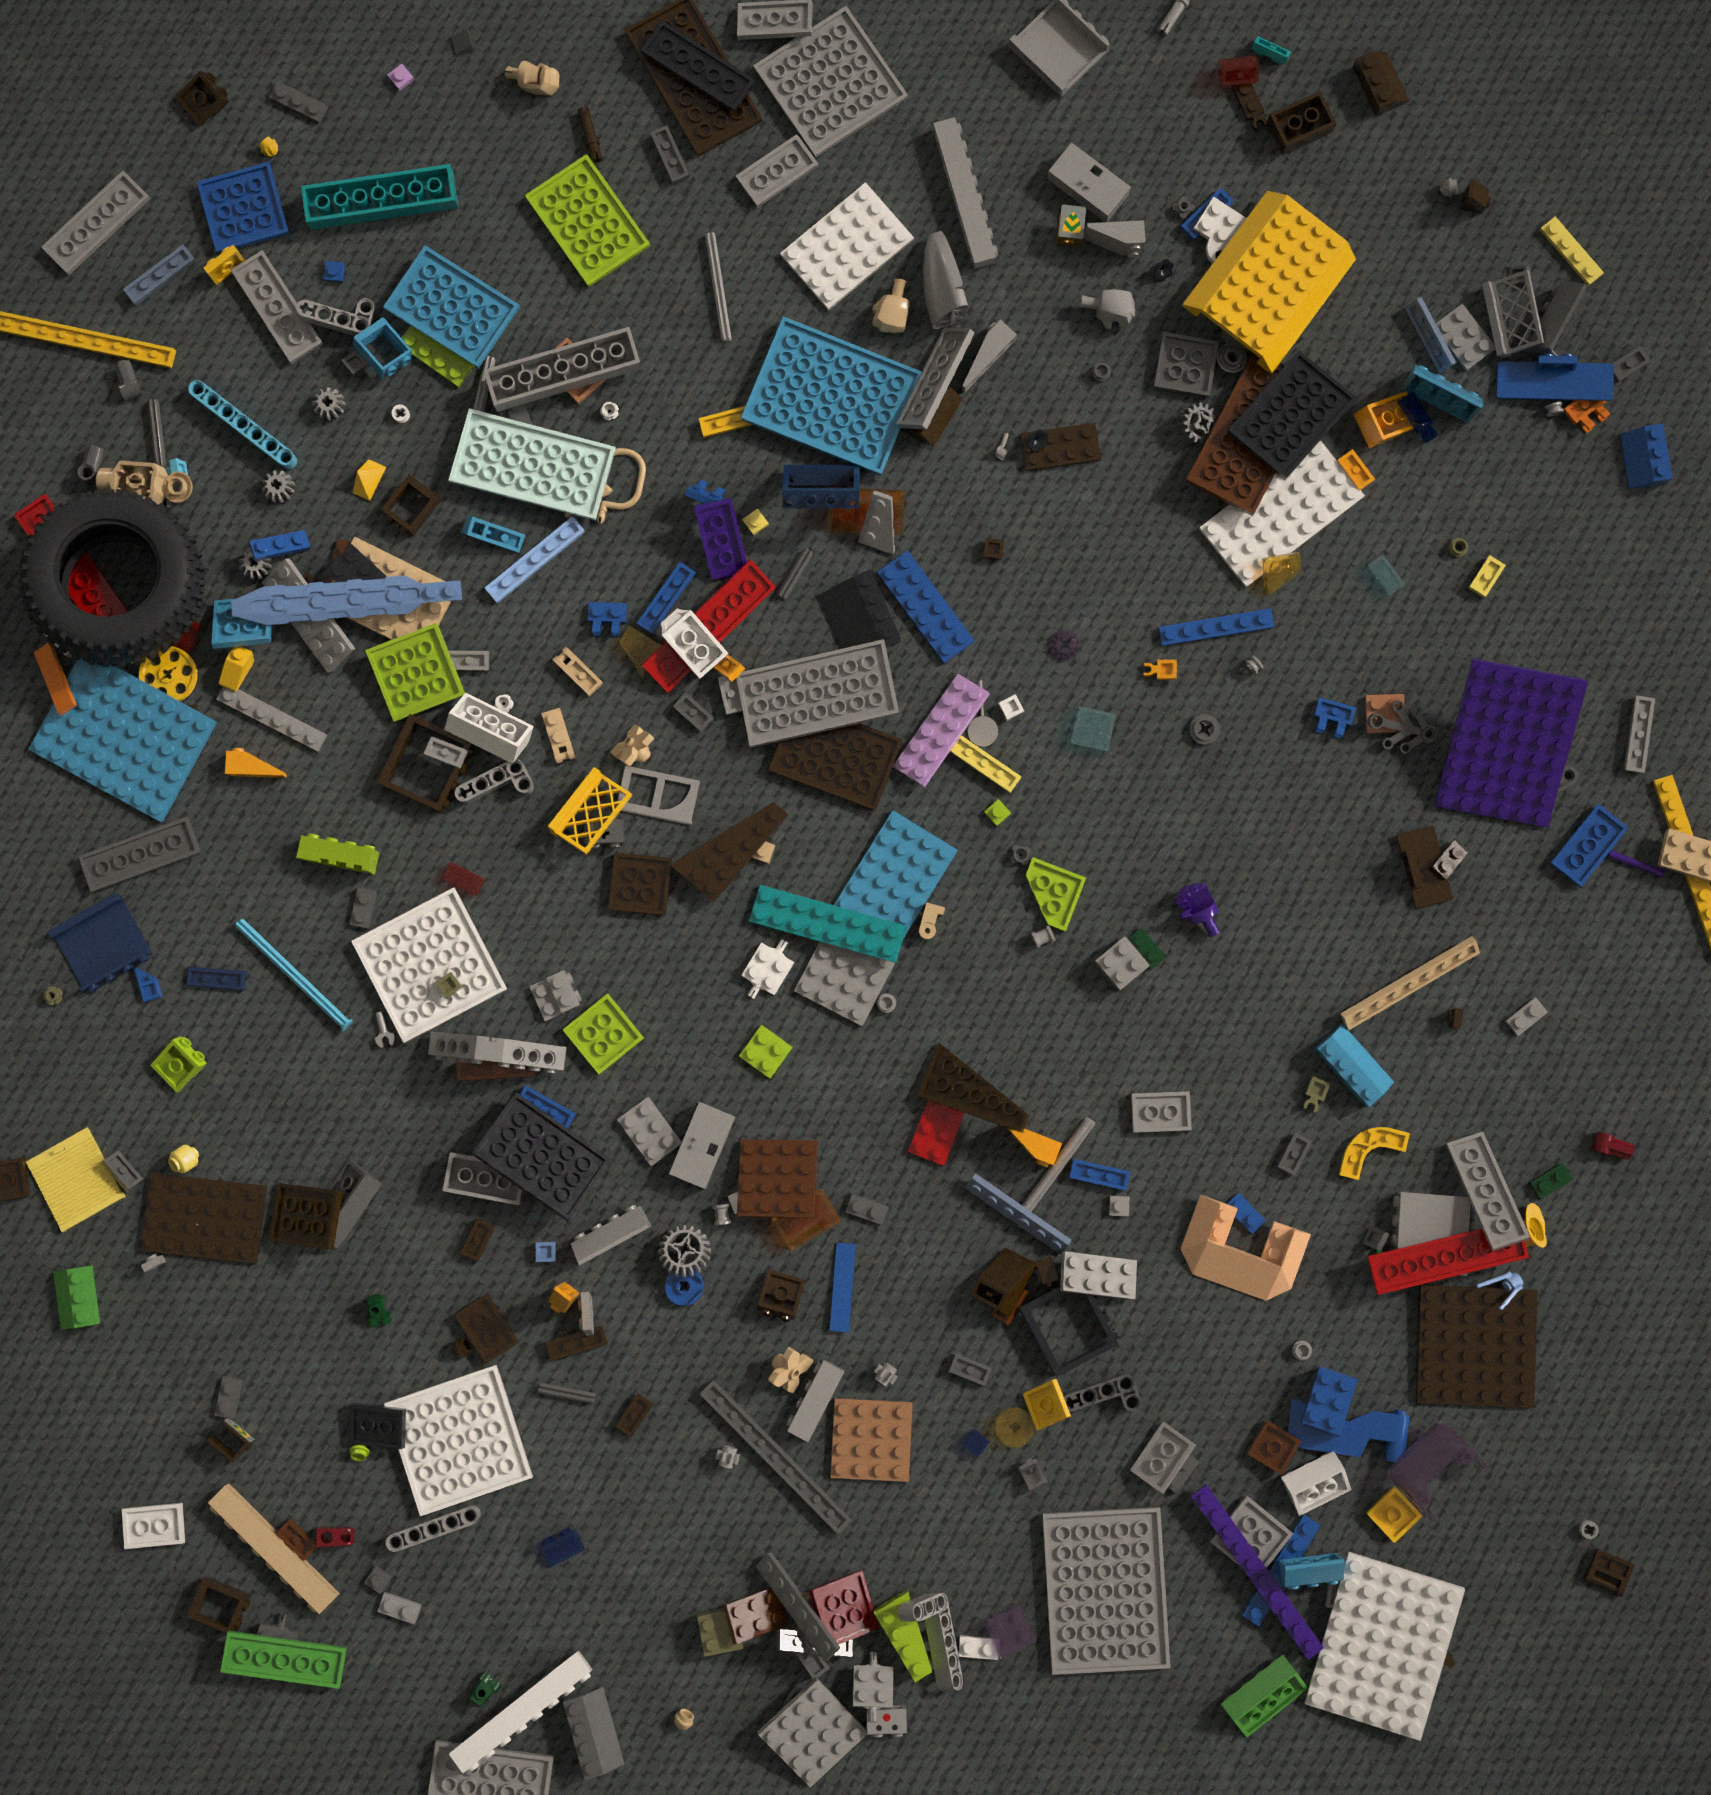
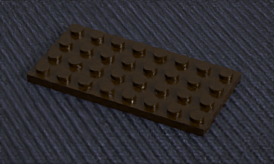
M676 0L624 29L698 157L763 121L748 94L734 113L641 53L642 48L662 20L730 63L693 0Z

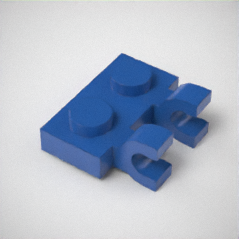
M700 480L698 485L694 484V486L691 485L687 488L685 496L702 503H709L724 499L722 496L726 489L718 487L716 492H707L705 488L708 482Z
M589 602L588 622L593 623V636H601L602 623H612V636L620 637V624H626L627 603Z
M1319 697L1313 716L1319 718L1315 732L1322 734L1325 731L1327 721L1337 723L1333 737L1341 739V736L1343 737L1345 726L1350 727L1352 725L1356 707Z

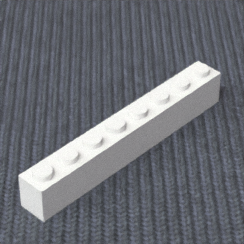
M577 1651L449 1753L450 1757L462 1773L467 1770L471 1773L479 1766L477 1762L484 1757L487 1760L495 1753L493 1750L499 1744L501 1747L511 1741L509 1736L514 1732L517 1734L521 1733L527 1728L526 1723L529 1720L536 1721L543 1715L541 1711L548 1706L551 1709L559 1702L557 1699L562 1694L567 1696L575 1689L574 1684L578 1681L582 1684L591 1677L589 1672L593 1669L581 1653Z

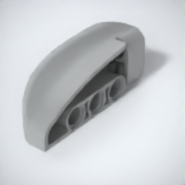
M942 231L934 232L928 236L923 261V289L926 310L929 314L932 328L939 329L965 321L968 313V303L964 290L959 289L963 286V282L951 248Z

